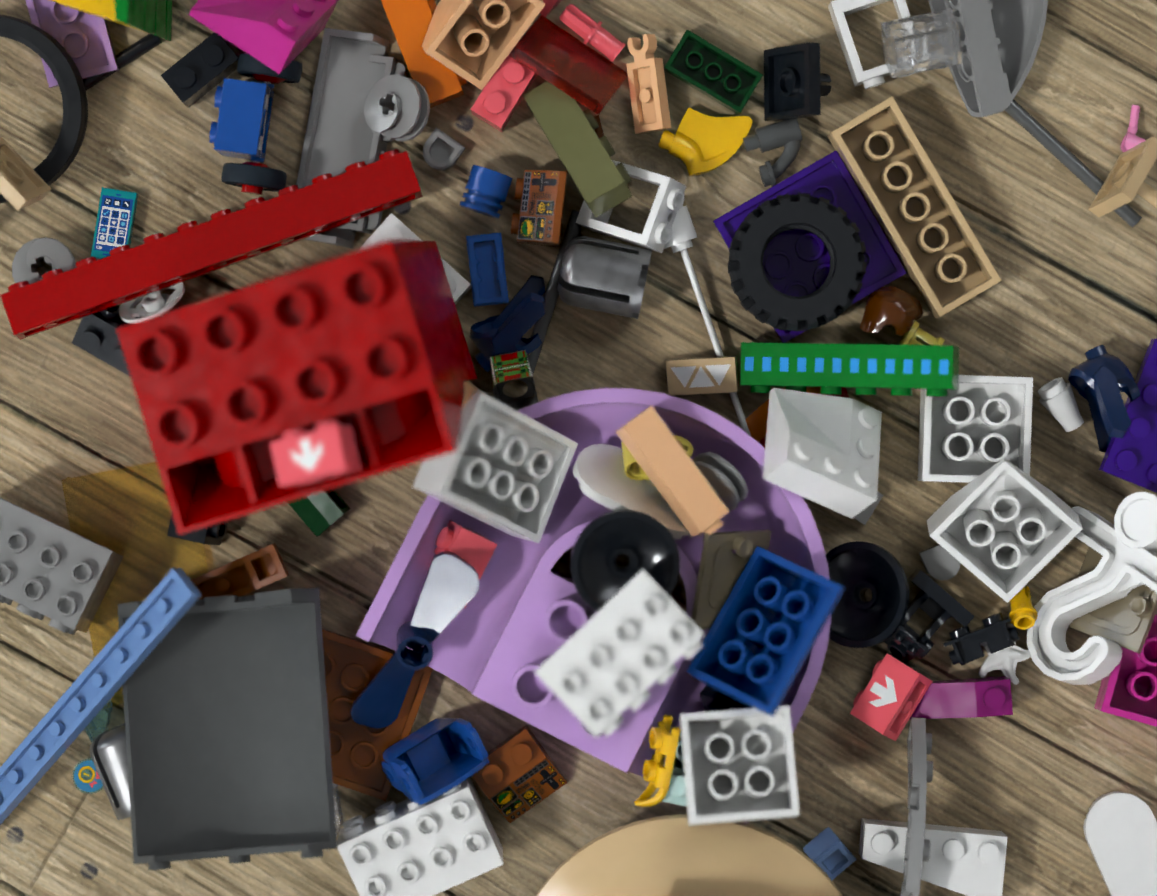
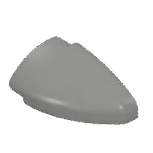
M928 0L949 69L970 115L973 117H985L1003 112L1017 95L1032 68L1046 23L1048 0Z

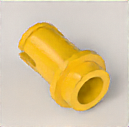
M1024 586L1010 600L1011 612L1009 617L1012 619L1011 623L1020 630L1033 627L1038 616L1036 609L1032 607L1030 589L1028 586Z

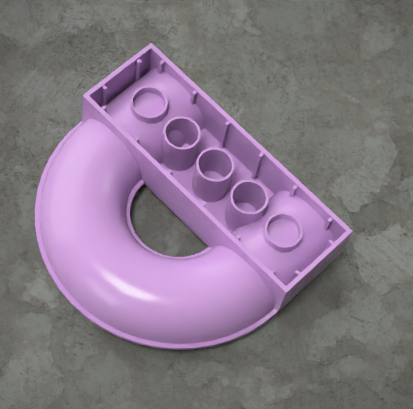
M599 388L574 391L547 398L518 410V412L578 443L540 542L536 543L511 536L428 495L413 521L356 636L367 642H374L397 651V632L404 623L411 621L431 561L435 556L434 551L437 547L436 539L439 532L444 527H447L450 520L473 530L498 545L479 580L478 593L470 600L466 608H463L433 641V657L427 666L454 680L469 690L472 695L625 773L630 772L643 777L644 761L651 760L652 754H655V749H651L649 745L651 728L657 727L658 722L663 721L665 714L673 717L672 730V727H680V714L705 712L700 692L706 685L686 672L696 653L689 660L684 655L673 664L677 671L662 685L655 681L647 689L650 697L635 711L629 706L621 714V717L624 719L623 722L608 737L603 732L595 737L534 672L597 613L596 610L591 608L582 599L574 585L573 579L552 569L558 559L575 544L580 533L590 522L603 514L613 511L590 499L579 488L580 482L573 475V467L577 457L583 449L594 444H609L621 448L622 441L615 432L650 406L655 409L673 435L682 436L690 441L694 448L691 457L692 461L700 453L713 452L731 463L746 481L748 488L747 497L740 501L734 510H731L721 518L724 525L714 533L768 529L772 531L769 552L830 580L829 568L821 536L802 496L762 479L765 448L740 427L707 408L660 392L632 388ZM703 532L691 538V535L683 536L682 539H674L680 558L679 573L686 591V614L690 618L692 617L705 536ZM831 615L780 706L790 705L792 734L820 677L828 647ZM702 629V631L705 634L700 639L702 642L704 641L710 629Z

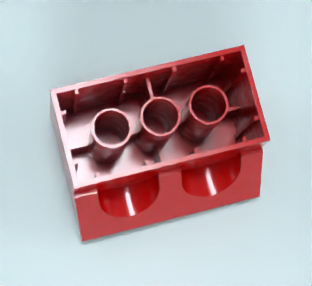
M390 240L116 329L178 535L457 451L465 391L464 382L477 379L436 241ZM328 420H338L339 425L353 426L362 470L297 488L279 487L270 446L271 442L282 440V433L296 429H304L305 433L315 431L317 423Z

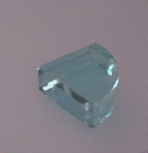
M111 699L85 728L91 742L108 729L113 710Z

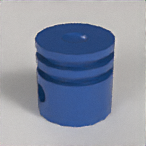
M473 165L465 187L468 192L463 193L462 197L465 198V201H461L460 206L476 213L499 219L500 214L498 210L502 211L503 206L500 204L505 202L513 178L488 168Z

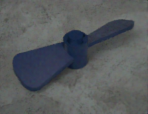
M444 551L433 557L411 621L404 623L397 632V651L352 704L351 717L357 724L371 728H384L397 719L415 670L426 667L432 660L433 641L478 593L480 584L476 570L456 554Z

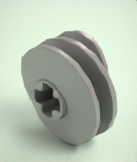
M399 74L387 75L378 80L370 89L365 100L364 116L366 124L374 132L390 139L405 142L413 140L418 136L428 122L430 113L429 96L425 88L417 80Z
M47 237L35 238L25 243L16 252L12 263V277L15 283L28 281L29 284L43 280L42 275L37 273V267H42L41 262L45 261V263L52 266V270L62 269L63 272L77 268L75 258L69 248L60 241Z
M713 452L700 453L693 459L694 464L729 511L734 510L739 502L747 497L748 488L746 481L740 472L726 459Z

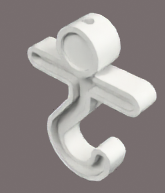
M1135 492L1126 497L1117 508L1114 524L1095 512L1079 506L1072 507L1078 513L1083 528L1075 537L1100 553L1103 557L1093 571L1048 591L1034 606L1038 616L1034 626L1027 629V646L1032 661L1043 674L1072 685H1089L1107 677L1120 663L1122 649L1117 642L1100 636H1093L1080 649L1070 652L1066 644V632L1074 619L1126 597L1136 587L1145 584L1157 593V496L1148 492Z

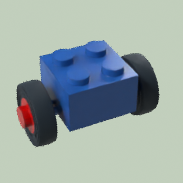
M248 53L240 54L237 72L263 83L224 78L223 87L217 86L214 105L216 108H219L218 122L213 121L211 124L209 142L214 143V150L222 156L252 161L242 164L225 163L222 171V182L242 187L241 192L263 195V190L278 192L286 186V173L262 164L265 161L274 91L272 89L275 86L273 84L300 82L302 64L293 60L278 74Z

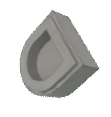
M436 127L424 144L423 157L431 168L447 170L456 163L465 147Z
M939 544L919 552L926 571L935 579H951L960 569L961 563Z

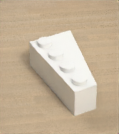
M862 818L858 852L861 858L904 874L908 822ZM925 824L924 840H930V857L928 862L923 861L921 880L966 896H1002L1008 837L1002 831Z

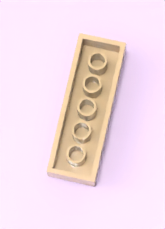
M893 96L828 135L829 141L835 151L838 152L867 205L935 319L1002 281Z

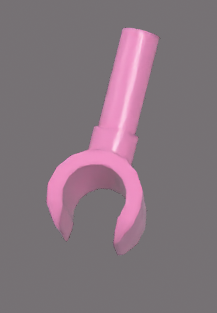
M1138 105L1131 106L1129 127L1120 146L1123 152L1145 141V139L1136 136L1140 106Z

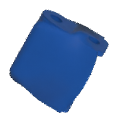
M437 718L388 747L383 752L384 761L381 762V766L394 788L402 791L411 802L422 805L462 783L490 761L486 748L471 722L461 718Z

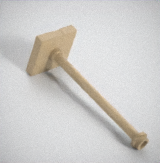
M1155 136L1119 155L1107 179L1088 209L1090 212L1100 218L1133 201L1136 194L1157 209V191L1144 182L1157 159V138Z
M0 138V194L19 211L43 199L52 189L3 138Z

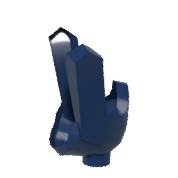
M531 275L500 315L489 317L471 326L469 337L480 351L475 355V358L485 371L489 372L491 370L490 357L526 350L528 356L543 343L538 333L531 338H523V335L546 313L545 298L542 296L545 293L543 277Z
M1100 345L1085 353L1086 361L1071 368L1068 380L1077 389L1079 394L1088 401L1099 451L1106 453L1111 438H1123L1131 426L1121 392H1125L1131 402L1140 397V391L1127 366L1118 357L1108 354L1104 345Z

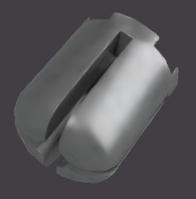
M585 236L573 238L565 248L557 290L561 301L570 306L638 319L652 250Z
M125 723L112 728L110 731L99 734L90 745V756L117 820L131 817Z

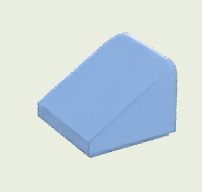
M829 827L824 829L803 848L806 855L831 880L835 879L857 860Z

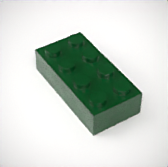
M688 29L664 67V71L740 115L763 74Z

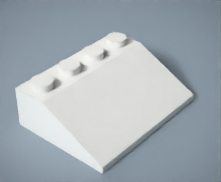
M476 391L462 408L457 451L424 460L413 488L511 536L539 543L578 443L489 395Z

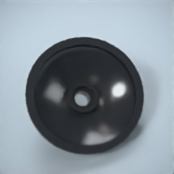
M616 510L597 517L583 529L573 546L570 568L578 593L591 608L598 612L643 569L670 596L679 576L680 558L675 540L666 527L657 519L635 510ZM619 555H627L629 560L625 566L616 565V559Z
M855 541L833 548L826 554L829 577L831 581L843 586L845 590L831 613L829 638L840 645L850 648H868L886 641L902 624L909 604V585L901 564L888 550L874 543ZM868 589L872 591V599L870 601L865 597Z

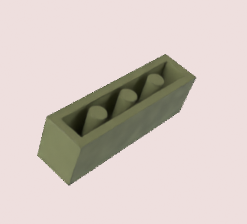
M560 74L523 95L529 109L595 218L632 197L627 186L632 181L622 162L615 166L611 159L615 151L605 135L598 138L594 130L599 126L590 110L586 109L582 112L578 105L582 98L573 82L566 85Z

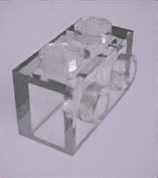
M951 8L881 23L883 55L891 78L910 76L919 72L944 69L948 66L962 64L960 29Z

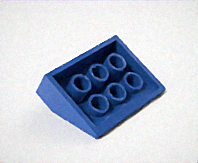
M757 546L703 641L704 646L696 653L686 672L704 685L727 697L774 717L845 588Z

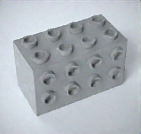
M0 498V602L11 605L12 601L19 603L16 610L35 619L43 620L44 616L51 618L48 625L71 635H75L76 631L87 633L124 556Z

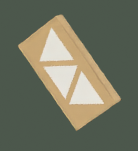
M737 356L666 360L668 395L740 391Z

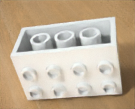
M643 569L534 673L595 737L602 732L608 737L623 722L624 719L621 717V714L629 706L635 711L650 697L647 689L655 681L662 685L677 671V668L673 665L683 655L689 660L704 646L700 639L705 634Z
M471 777L422 805L411 802L409 799L395 804L394 801H389L378 806L375 809L376 813L364 819L362 815L352 817L342 824L344 828L339 829L337 848L360 896H434L504 864L503 847Z

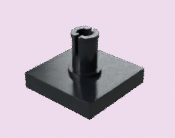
M807 42L764 50V121L777 122L821 115L820 96H827L831 91V86L820 84L822 82H831V78L828 74H820V43Z

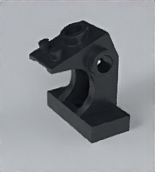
M916 569L908 580L921 591L908 605L906 616L902 624L897 628V631L884 641L888 645V650L895 657L904 659L907 662L915 657L922 659L932 649L934 643L930 638L950 617L964 627L975 617L920 569ZM918 608L922 609L933 619L920 635L906 624Z

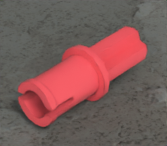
M569 4L560 15V21L585 40L583 44L586 45L588 42L609 58L611 62L615 60L626 45L601 26L603 22H595L574 4Z

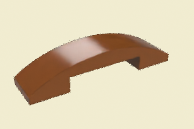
M273 543L191 581L202 594L197 600H203L205 597L244 596L289 576L276 544Z

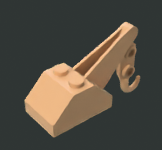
M441 0L436 6L422 47L425 53L480 90H483L544 8L545 3L543 0Z

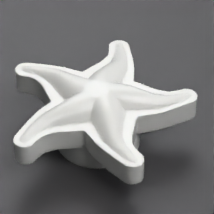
M1007 623L1009 628L1014 627L1013 624ZM1015 641L1014 646L991 654L987 643H981L988 657L984 660L978 672L979 676L985 677L990 671L1001 670L1005 677L1017 685L1019 683V679L1016 676L1017 662L1031 657L1029 649L1025 650L1016 646Z

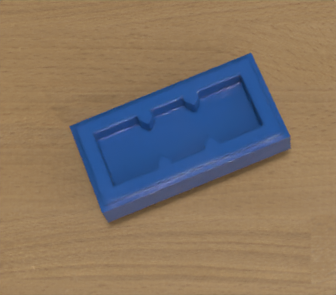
M501 232L466 236L474 307L509 303Z

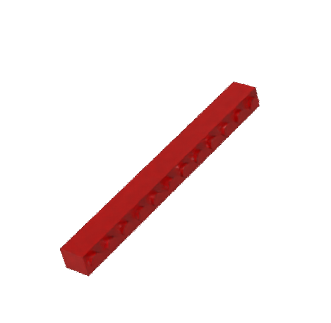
M398 149L381 154L379 161L366 165L365 161L351 164L345 168L346 172L333 177L331 173L317 176L311 180L312 184L299 189L298 185L283 188L278 191L279 196L266 201L264 197L252 199L244 204V209L231 212V209L218 211L210 216V221L198 224L197 221L184 223L177 227L178 232L167 236H164L163 233L150 235L143 239L144 244L133 248H130V245L116 247L109 251L110 256L99 260L96 257L85 258L75 263L77 268L63 272L62 269H55L42 275L43 280L29 284L28 281L12 284L8 287L9 292L3 293L0 296L13 334L21 340L423 197L407 151L400 153Z

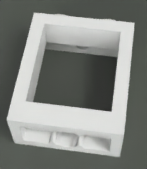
M834 0L830 2L828 9L855 87L864 84L865 89H870L884 84V77L897 73L898 77L902 78L919 72L917 66L925 61V57L905 0H893L911 56L866 71L862 69L845 16L891 0Z
M612 160V161L614 162L615 166H616L617 164L621 163V162ZM622 163L630 177L659 186L643 233H635L608 224L613 208L595 218L585 200L581 206L576 223L591 231L662 253L665 244L671 238L672 225L677 211L683 205L686 186L671 177Z

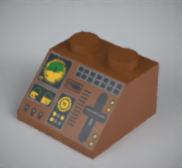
M524 170V178H517L515 199H521L520 214L513 213L511 234L517 235V243L559 248L567 184L566 171Z
M527 725L487 752L490 762L472 775L487 798L509 823L516 820L567 783V780Z

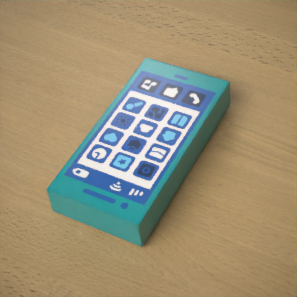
M102 187L91 257L102 259L110 256V250L131 244L138 193Z

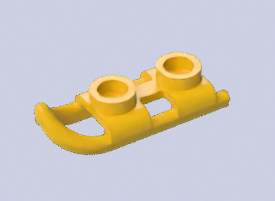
M665 714L663 721L658 722L657 727H652L650 730L649 745L651 749H655V754H652L651 760L644 761L643 778L645 781H649V784L640 797L635 800L634 804L636 806H654L660 803L668 793L681 730L680 727H672L671 730L673 720L671 715ZM656 788H660L658 793L654 797H652Z

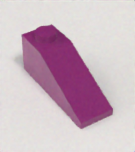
M1005 676L933 681L911 717L942 719L1013 715L1010 679Z

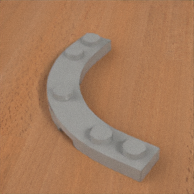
M911 717L907 737V809H909L905 842L904 877L900 896H919L923 861L928 862L930 857V840H924L927 782H932L933 761H927V754L930 755L932 750V733H926V718Z

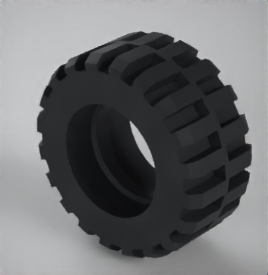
M807 193L779 195L777 198L763 202L750 212L735 232L729 249L728 262L731 286L744 309L752 313L755 319L763 324L766 323L780 330L793 331L817 328L831 322L846 311L860 292L867 265L864 259V253L866 252L864 241L861 242L858 234L859 229L855 222L852 223L848 219L847 213L841 207L837 208L830 204V200L821 196L819 198L812 197ZM791 229H802L815 234L825 244L830 256V270L825 282L819 289L805 296H789L779 292L770 284L763 268V256L769 242L781 232Z

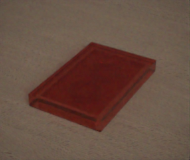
M543 15L540 16L515 45L510 54L512 58L598 115L628 77L625 70L583 44V42Z

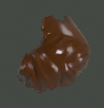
M893 286L881 287L870 294L865 306L860 329L874 334L878 333L884 326H894L896 334L903 336L910 330L913 320H918L922 317L921 304L912 294Z

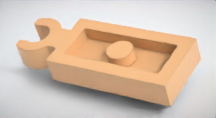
M643 34V47H641L640 38L630 37L627 41L628 50L634 56V62L627 63L626 66L635 134H645L671 128L663 58H654V53L657 49L655 34Z

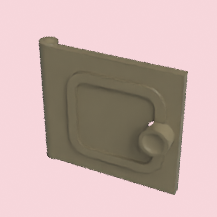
M764 529L716 532L711 535L705 533L691 617L701 630L712 627L756 547L759 546L767 551L769 550L772 531Z
M1091 547L1088 548L1078 577L1093 571L1103 557ZM1143 584L1132 589L1126 597L1074 619L1068 628L1076 629L1091 636H1100L1115 641L1121 647L1141 654L1157 612V593Z

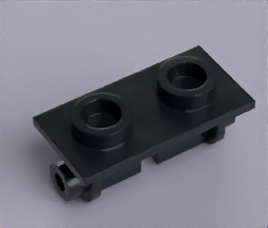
M999 612L982 619L984 626L970 630L967 625L966 627L963 626L949 632L950 639L946 640L943 645L946 647L952 644L954 650L949 651V656L953 665L960 663L963 666L966 663L984 657L985 654L980 645L983 642L987 643L991 654L1014 646V642L1020 640V636L1015 626L1009 628L1007 625L1008 622H1011V617H1003L1002 613Z

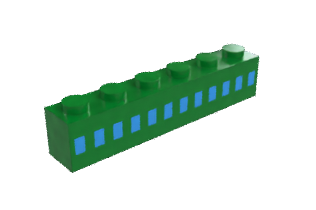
M741 342L740 385L751 386V393H770L772 386L785 387L786 390L807 392V387H820V394L836 395L842 394V388H856L855 395H877V388L891 389L892 396H912L913 389H927L926 396L948 397V390H958L959 347L954 345Z

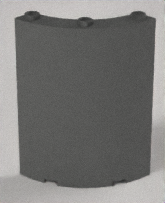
M290 588L255 593V595L237 597V595L205 597L203 600H196L123 684L134 864L148 863L149 870L171 869V861L229 857V863L251 862L250 855L301 851V858L323 857V849L337 848L319 588ZM144 601L118 604L119 629Z

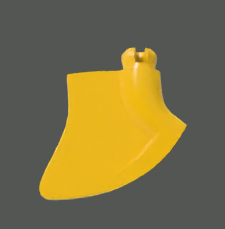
M688 107L676 133L673 134L668 130L663 131L658 145L661 149L669 150V154L681 159L687 167L689 176L705 174L723 165L737 152L744 142L743 138L747 137L753 121L749 116H708Z

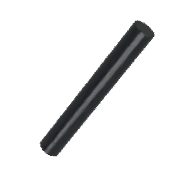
M148 34L115 55L119 70L161 44L160 38ZM117 71L83 79L86 91Z

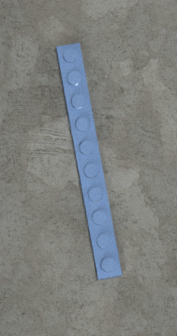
M172 568L0 767V825L202 595L182 568Z

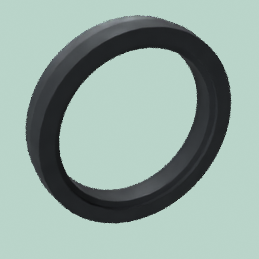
M0 15V37L18 41L36 52L50 67L61 91L63 121L60 134L49 155L40 165L33 169L48 185H51L74 161L84 140L88 120V101L84 82L72 57L55 38L25 20ZM0 194V203L9 202Z

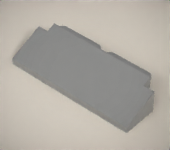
M324 28L296 182L299 189L311 185V180L317 176L331 173L334 177L345 173V168L351 164L365 161L366 165L379 161V156L386 152L387 143L394 140L374 132L366 124L364 116L365 100L370 89L378 80L387 75L399 74L407 77L408 69L406 65L402 64L401 60L388 57L389 40L370 33ZM382 212L303 240L353 249L356 231L371 234L372 230L380 226Z

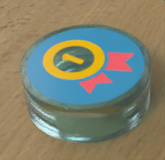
M91 757L80 761L75 766L72 778L78 790L86 794H94L104 788Z

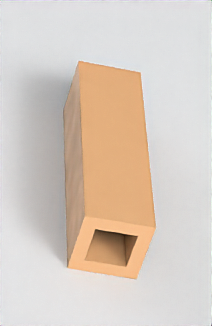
M652 406L615 432L692 537L702 532L711 535L724 525L721 518L730 511Z

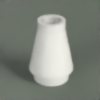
M1062 377L1048 382L1038 390L1041 397L1039 402L1062 425L1065 432L1073 431L1084 423L1070 383H1065Z

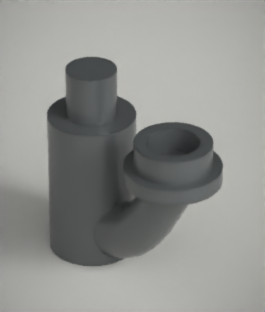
M797 119L783 120L755 129V135L743 138L746 152L760 148L761 153L784 146L783 153L772 166L770 161H766L765 165L759 166L764 187L769 185L771 187L775 186L776 179L791 165L799 152L803 139Z

